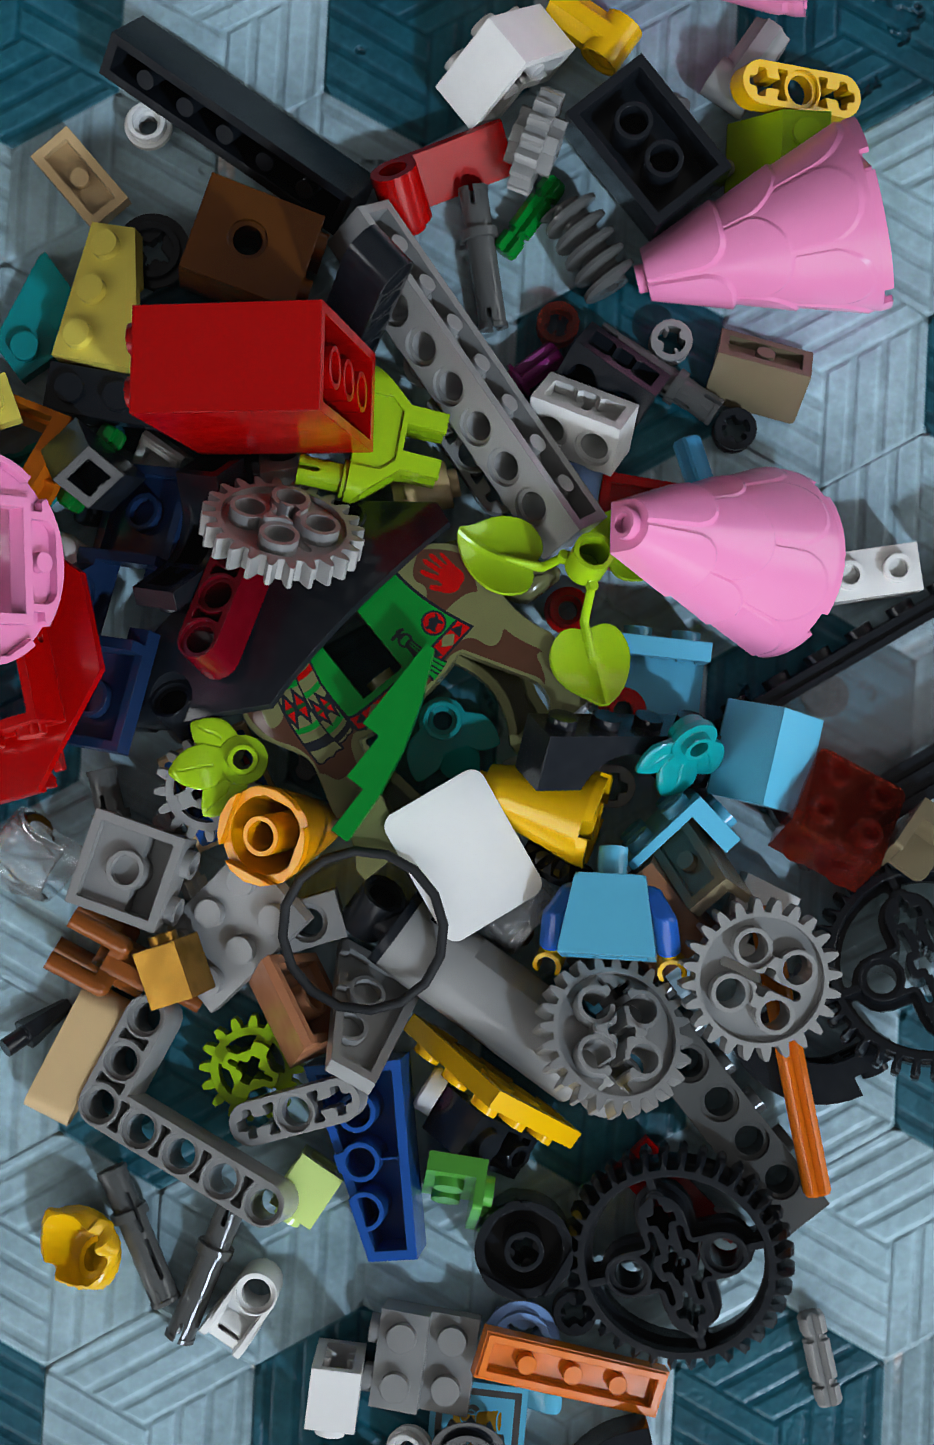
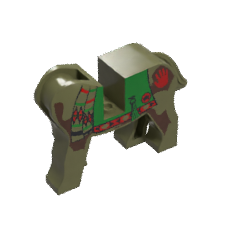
M457 539L445 543L429 544L356 611L401 667L398 672L394 674L389 667L367 685L371 693L364 698L326 649L322 647L288 687L273 709L243 713V716L249 727L259 737L300 754L312 763L331 809L339 820L363 790L349 779L347 775L370 748L368 740L377 735L365 726L363 722L427 643L435 649V655L424 700L444 680L454 666L466 671L482 682L495 697L504 716L509 746L518 756L528 713H549L552 709H562L574 713L588 702V700L563 687L553 675L549 663V651L555 637L551 632L529 621L507 601L518 604L533 602L559 581L561 571L557 566L545 572L534 571L533 583L527 592L514 596L500 595L487 590L472 577L460 556ZM534 684L544 694L548 704V709L546 708L543 701L536 692ZM394 770L381 797L352 837L353 846L385 849L398 855L385 833V821L390 814L422 795L396 770ZM355 856L356 870L364 880L388 863L385 859Z

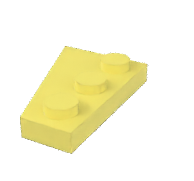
M92 222L51 353L58 362L130 374L131 355L126 347L125 332L127 325L132 323V305H140V292L144 290L143 237L135 228Z

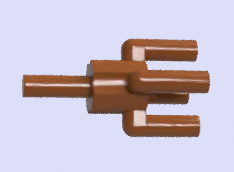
M78 906L66 927L100 944V948L94 954L61 936L43 968L98 997L105 996L110 991L112 985L135 998L140 996L144 988L132 956L134 953L147 949L136 942L140 935V928ZM196 996L178 1004L197 1013L203 1002Z

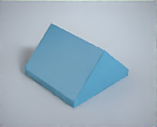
M727 698L719 733L725 753L720 766L710 774L706 793L802 816L824 720L786 707Z

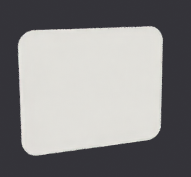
M469 769L393 812L385 821V833L398 856L418 866L439 892L449 924L448 940L461 941L536 896L541 890L542 880L485 777L477 770ZM409 873L420 895L422 896L424 902L426 903L428 909L430 910L432 916L438 924L429 895L420 886V884L416 881L412 874Z

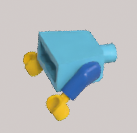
M600 845L598 847L597 872H575L572 882L561 885L542 912L539 937L540 947L532 962L534 970L538 971L543 957H548L555 962L556 970L554 975H558L565 963L566 957L656 962L657 976L662 982H665L663 969L668 965H676L681 969V977H687V969L678 963L679 959L685 958L681 953L678 919L663 892L655 886H649L645 875L627 874L628 847Z

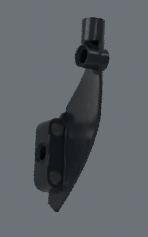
M335 500L334 505H349L348 515L359 516L358 526L365 529L363 550L360 561H357L355 571H347L344 580L332 577L330 586H325L315 579L313 580L312 589H307L299 581H293L291 589H286L281 580L274 579L268 588L240 662L235 671L225 678L212 680L205 677L178 649V635L191 603H188L182 610L172 612L155 631L161 637L135 731L157 733L159 730H165L177 743L182 744L187 739L194 743L190 729L192 721L208 717L221 718L273 709L292 682L343 624L417 554L451 527L437 502L357 501L349 504Z

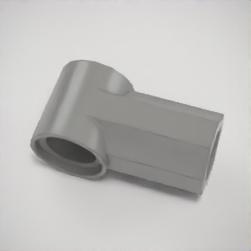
M756 17L729 57L724 56L716 65L700 94L737 120H741L747 110L741 108L733 99L730 90L731 78L736 70L753 60L763 59L777 62L790 41V38L784 33L783 27L770 18L762 19ZM753 77L750 78V84L757 86L758 94L763 86L754 84Z

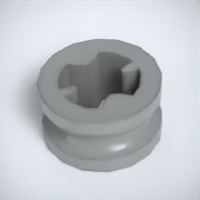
M663 320L653 329L649 337L648 349L670 366L678 365L685 360L692 348V332L680 320ZM669 332L676 333L678 335L677 343L683 346V349L679 352L677 348H674L672 354L662 351L664 343L658 340V336L662 334L666 338Z

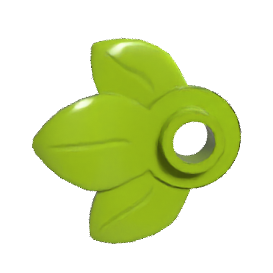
M208 717L190 723L191 734L196 745L187 748L176 757L168 770V774L175 781L186 787L203 790L201 800L203 816L218 817L231 797L241 793L248 788V784L257 781L263 776L268 766V753L265 746L255 737L238 735L227 721ZM240 750L249 751L253 757V762L247 769H239L234 764V756Z

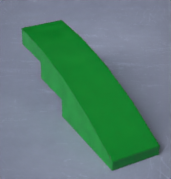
M427 643L363 722L365 726L378 735V738L347 775L349 779L363 790L331 829L346 842L352 839L381 797L406 749L423 704L435 655V649Z

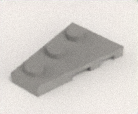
M346 937L340 940L336 950L332 997L342 1002L373 1005L399 998L409 989L367 958L371 951ZM416 996L403 1007L374 1015L341 1012L331 1008L325 1071L369 1095L386 1065L419 997Z

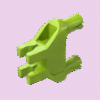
M375 366L373 452L350 453L349 460L345 459L344 464L300 453L294 485H304L336 492L337 498H341V502L349 504L375 493L394 481L433 489L435 481L439 478L442 460L404 451L405 437L441 444L443 436L447 433L450 414L412 405L393 379L382 368Z

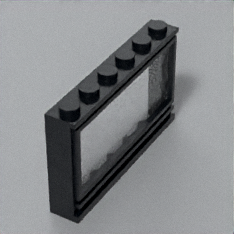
M934 582L926 587L930 595L914 604L911 597H908L887 609L885 613L889 619L873 628L871 623L867 621L846 633L844 637L848 643L832 652L829 646L826 645L803 658L802 660L807 667L790 676L787 669L765 680L761 683L765 691L749 700L744 693L734 698L786 707L824 720L802 816L764 807L801 870L810 871L908 814L925 797L929 800L934 798ZM726 704L720 707L723 714L725 711ZM723 716L713 721L719 732Z

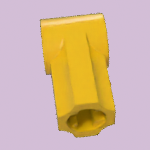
M549 0L545 9L571 42L581 49V54L588 64L607 76H613L619 70L642 37L639 25L627 14L617 9L605 11L591 0Z

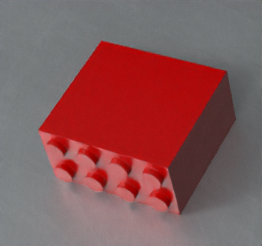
M323 299L132 305V323L127 325L125 332L126 347L131 355L130 376L124 382V399L129 408V414L201 455L373 452L375 353Z

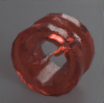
M554 301L548 303L541 309L537 317L536 332L538 338L543 344L552 342L558 349L567 347L574 341L578 333L580 322L578 313L572 305L566 302ZM559 314V320L563 316L569 320L566 324L565 335L556 336V330H554L553 334L546 330L550 323V315Z

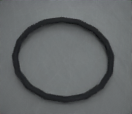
M352 846L321 855L296 875L281 903L278 940L287 969L308 995L337 1011L374 1015L403 1007L430 986L445 959L449 924L439 892L418 866L389 850ZM353 856L385 859L412 874L429 895L438 922L436 954L422 980L399 998L373 1005L342 1002L316 988L297 966L288 939L290 907L303 883L326 864Z

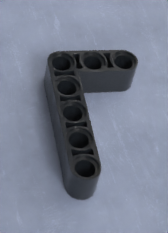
M376 224L370 225L363 230L346 249L326 301L330 308L374 353L414 264Z

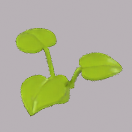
M611 510L605 512L607 518L590 532L582 534L577 539L571 551L562 549L558 555L543 562H538L543 552L541 537L536 529L523 519L512 516H496L475 524L460 526L456 536L462 561L472 577L480 585L493 593L505 596L524 594L533 583L534 571L545 572L559 564L565 565V571L573 582L585 586L586 593L580 616V629L569 628L557 635L549 651V663L553 675L567 690L598 706L610 705L619 696L626 684L630 669V650L624 635L616 626L602 623L590 628L589 619L595 592L599 587L598 581L602 578L608 567L619 579L630 582L643 581L642 578L610 554Z

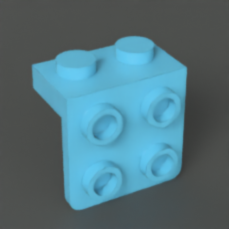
M624 625L622 634L630 650V669L624 687L638 692L645 701L646 709L658 714H677L679 710H690L699 713L704 665L711 662L713 643L700 641L701 633L672 630L671 638L652 636L653 628ZM618 702L614 707V713L631 714V707L626 702Z
M689 788L672 796H661L655 803L658 810L645 822L641 818L637 819L624 830L620 836V839L623 841L620 846L628 847V866L635 870L692 817L726 853L741 839L731 829L738 821L713 795L708 794L702 799L693 788Z

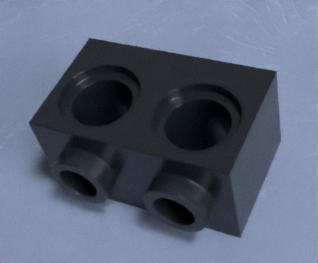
M593 321L575 340L556 371L559 375L625 400L628 399L624 397L622 392L628 394L633 399V403L639 404L634 430L671 377L667 372ZM583 365L588 366L594 374L586 371Z

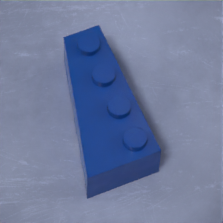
M410 1051L391 1053L374 1088L368 1095L366 1107L360 1114L348 1122L326 1127L335 1152L333 1157L339 1174L342 1173L350 1197L348 1202L368 1262L415 1260L419 1258L426 1246ZM316 1057L303 1066L308 1082L333 1076L325 1071L326 1057ZM339 1090L331 1097L322 1100L323 1109L328 1105L339 1102L344 1103L346 1107L352 1101L350 1093H342Z

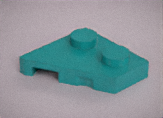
M46 252L38 257L0 328V353L25 385L50 367L51 361L58 362L51 353L71 292V286Z

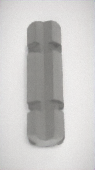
M819 1308L800 1311L797 1314L799 1330L802 1336H804L802 1343L809 1375L812 1378V1382H814L812 1389L815 1401L821 1408L837 1406L841 1404L843 1398L840 1384L835 1379L838 1375L830 1338L827 1337V1334H824L828 1331L825 1316Z

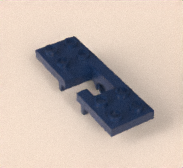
M133 464L145 475L146 480L113 511L103 510L93 548L79 546L76 557L77 562L73 563V565L86 573L106 670L66 745L124 756L129 755L161 635L151 630L132 627L129 629L127 639L102 636L101 633L120 566L145 569L144 579L162 566L170 558L177 546L182 528V503L175 472L181 468Z

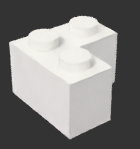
M540 3L524 8L515 6L509 11L498 15L489 13L482 17L472 28L471 35L473 38L468 45L453 54L446 62L444 68L447 72L435 87L467 127L472 129L501 118L523 89L549 81L576 47Z

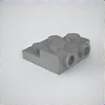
M96 808L64 901L150 933L166 932L168 925L174 927L183 913L185 901L178 897L184 878L191 880L198 869L201 855L200 852L194 851L197 840L188 839L185 835L154 824H146L104 808Z
M388 1298L382 1307L381 1313L373 1312L369 1327L368 1342L377 1343L375 1360L366 1361L362 1376L361 1391L370 1392L368 1406L413 1415L417 1414L418 1409L467 1418L474 1379L470 1369L479 1343L482 1315Z

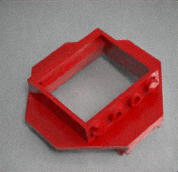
M65 559L63 591L50 627H42L37 637L33 640L36 646L19 659H16L26 712L0 720V805L47 792V789L58 787L56 776H54L52 771L54 769L57 773L67 769L63 750L106 670L86 573Z

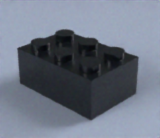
M642 53L565 113L564 120L569 121L564 136L648 241H651L682 219L724 186L732 169L731 163Z

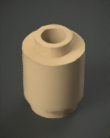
M445 461L441 462L439 478L435 481L433 489L395 481L390 483L394 501L437 502L442 510L454 508L453 498L462 496L456 468L447 470Z

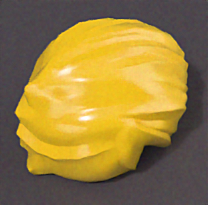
M80 1204L67 1205L61 1208L49 1207L45 1210L41 1222L40 1247L43 1261L54 1265L56 1268L55 1281L75 1287L78 1290H98L108 1286L119 1270L122 1254L121 1241L114 1228V1223L100 1211Z

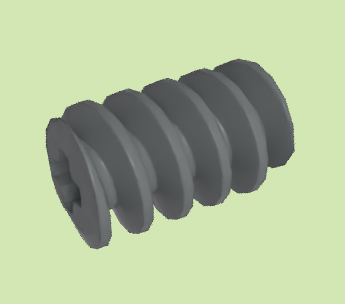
M594 192L573 196L549 210L540 220L541 223H549L546 229L548 238L552 240L559 239L555 248L558 255L568 256L565 262L567 271L579 272L574 279L577 288H589L584 295L586 304H592L607 298L625 286L630 279L626 278L625 273L634 264L632 259L619 262L615 259L624 248L622 242L607 245L606 240L615 231L613 225L600 229L596 226L605 215L604 210L599 209L588 212L587 207L596 198Z

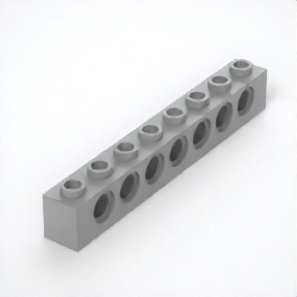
M389 199L357 206L327 242V245L340 264L346 249L352 241L370 225L376 224L414 262L385 328L440 410L443 413L450 414L448 424L458 434L473 456L477 466L482 469L499 494L503 504L514 517L527 521L536 529L543 543L541 555L543 560L558 554L562 549L566 550L572 547L582 534L590 532L607 518V515Z

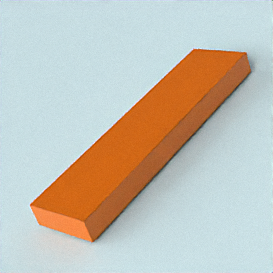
M484 1324L470 1369L475 1378L656 1418L670 1373L663 1364L655 1363L651 1367L650 1362L646 1360L632 1359V1357L489 1324Z

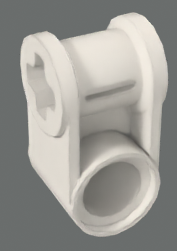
M257 1258L250 1261L243 1268L226 1294L223 1293L215 1303L198 1331L203 1335L210 1333L232 1349V1356L238 1360L258 1333L263 1321L277 1301L283 1286V1274L280 1267L274 1261L267 1258ZM251 1279L265 1281L270 1288V1293L265 1295L253 1293L249 1289L247 1281Z

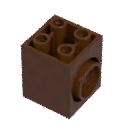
M212 172L179 263V287L216 302L308 300L313 280L306 278L308 271L317 274L330 236L321 232L325 216ZM240 247H249L253 249L256 253L253 255H244L238 252L236 249Z

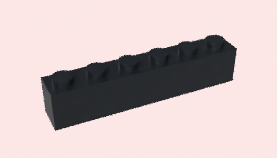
M141 16L112 31L99 71L101 75L280 199L325 216L323 229L334 235L357 206L366 205L373 190L369 171L145 16Z

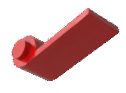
M498 118L380 164L370 173V179L378 202L389 199L413 236L423 232L426 224L432 218L430 207L458 197V189L460 187L468 185L469 191H473V183L489 185L509 177L512 164L503 161L508 145L503 123Z

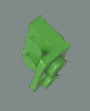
M430 1150L424 1172L422 1193L431 1194V1200L442 1204L456 1205L460 1203V1199L469 1200L465 1228L475 1230L479 1217H483L489 1211V1207L492 1206L496 1177L487 1175L489 1159Z

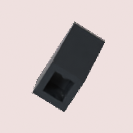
M77 417L41 450L52 480L88 509L113 511L146 480L145 475Z
M447 1086L422 1125V1128L452 1154L489 1159L488 1170L514 1180L520 1169L528 1162L530 1153L538 1140L529 1134L526 1129L522 1133L513 1129L498 1114L494 1119L490 1118L470 1102L471 1095Z

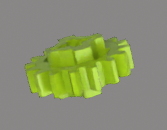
M258 1013L251 1014L247 1025L243 1024L238 1015L231 1019L232 1031L229 1032L226 1028L219 1026L214 1031L219 1044L207 1042L203 1047V1050L211 1055L212 1058L199 1064V1070L210 1072L211 1077L202 1084L203 1090L216 1089L218 1094L212 1102L215 1107L224 1101L230 1104L228 1110L229 1117L237 1105L250 1099L249 1096L255 1089L265 1086L270 1089L276 1088L275 1091L302 1084L293 1076L294 1074L305 1072L303 1066L306 1063L290 1069L269 1024H260ZM257 1035L253 1044L245 1047H239L235 1044L233 1046L229 1045L239 1037ZM273 1043L283 1056L285 1069H283L284 1066L276 1063L271 1051ZM252 1056L260 1059L258 1067L262 1070L258 1071L254 1077L246 1074L248 1066L243 1063L248 1062ZM222 1068L230 1071L235 1084L233 1089L225 1081ZM291 1098L289 1099V1101H288V1103H287V1107L290 1105V1103H291V1101H292ZM273 1111L266 1115L268 1119L273 1117ZM251 1114L247 1117V1120L253 1121L255 1117Z

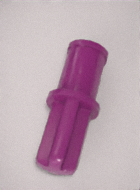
M546 342L515 366L509 363L506 368L522 394L529 397L532 394L530 389L544 380L550 372L556 371L564 358L552 342Z

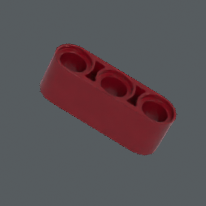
M210 556L179 632L177 644L180 652L205 677L212 680H220L229 676L238 666L269 586L264 585L263 576L256 574L252 578L245 579V569L239 567L227 570L225 568L227 558L213 559Z

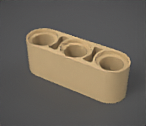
M81 989L25 1097L24 1105L68 1126L78 1112V1100L86 1082L126 1007L132 1000L111 989L102 997L95 996Z

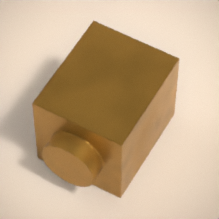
M175 928L148 938L149 948L132 954L151 1011L192 999L216 987L197 931L179 937Z

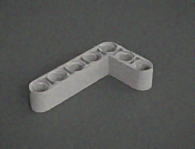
M146 995L134 998L126 1007L80 1094L78 1111L82 1119L90 1126L253 1226L259 1228L270 1227L290 1218L297 1210L299 1203L298 1191L290 1180L145 1093L181 1026L183 1012L178 1003L160 1008L161 1019L158 1026L153 1029L148 1022L147 1014L150 1006ZM130 1047L137 1055V1065L133 1072L125 1064V1055ZM106 1091L114 1099V1108L110 1115L102 1106V1099ZM146 1115L154 1123L155 1131L151 1139H148L142 1131L141 1124ZM185 1139L189 1140L195 1148V1158L192 1164L186 1162L181 1153V1147ZM225 1164L230 1165L236 1173L237 1181L233 1189L228 1188L222 1180V1169ZM266 1189L271 1190L277 1196L279 1207L275 1215L269 1213L263 1205L262 1197Z

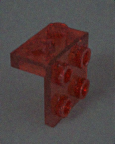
M826 748L821 749L816 754L794 809L774 830L768 846L783 853L790 861L803 864L827 877L831 883L855 892L881 867L905 800V793L900 787Z

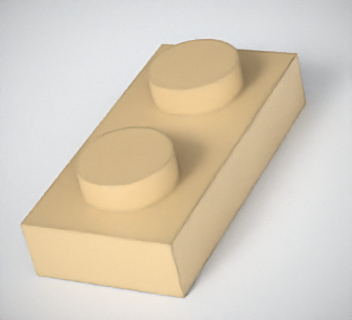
M67 126L30 156L89 227H91L92 222L108 224L132 204L127 195Z

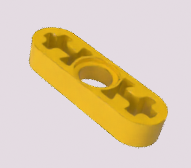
M763 59L753 60L736 70L730 82V90L735 102L745 110L761 113H770L781 109L832 111L831 123L853 116L858 111L861 103L860 90L855 81L847 75ZM753 77L754 84L767 87L773 84V86L757 94V86L750 84V78ZM790 80L798 82L803 89L804 101L802 105L796 104L789 96L788 84ZM833 92L835 99L824 98L820 100V97ZM837 100L841 101V107H839Z

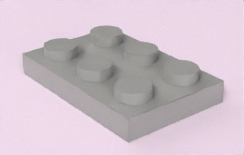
M226 864L184 906L178 923L174 927L168 925L166 931L176 928L179 937L198 932L216 986L198 995V997L211 1013L221 1009L249 982L261 959L281 951L278 940L280 907L290 888L285 882L262 887L246 883L230 871ZM297 896L290 907L289 942L315 918Z

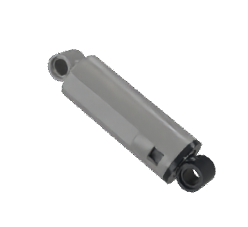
M371 875L363 881L342 911L345 928L353 937L360 941L368 943L378 942L367 959L404 987L410 989L422 980L436 954L438 924L418 890L407 903L405 893L395 881L386 876ZM478 931L461 941L447 939L444 961L430 986L417 996L556 1100L565 1102L570 1099L573 1090L569 1087L558 1092L554 1090L557 1081L560 1079L557 1072L544 1075L542 1073L543 1068L551 1062L549 1056L536 1055L534 1052L535 1049L545 1043V1038L532 1034V1029L538 1024L546 1022L534 1012L542 1003H548L542 996V993L550 985ZM583 1049V1059L590 1067L595 1069H601L607 1065L611 1067V1061L602 1067L597 1066L594 1055L589 1050ZM630 1057L629 1060L620 1066L611 1068V1074L603 1079L604 1083L598 1090L602 1091L605 1087L616 1084V1078L632 1067L641 1072L637 1063ZM583 1099L580 1103L587 1109L588 1100ZM603 1106V1108L594 1115L597 1117L607 1118L605 1113V1107Z

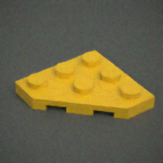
M413 1014L403 1030L417 1042L413 1050L429 1063L435 1066L440 1063L445 1067L441 1076L463 1092L468 1088L474 1094L470 1102L485 1115L494 1119L498 1114L513 1129L521 1133L526 1129L529 1134L546 1146L555 1141L571 1149L582 1134L554 1108L539 1097L532 1096L522 1087L513 1083L511 1077L483 1057L479 1058L466 1047L457 1043L458 1040L442 1028L416 1014Z

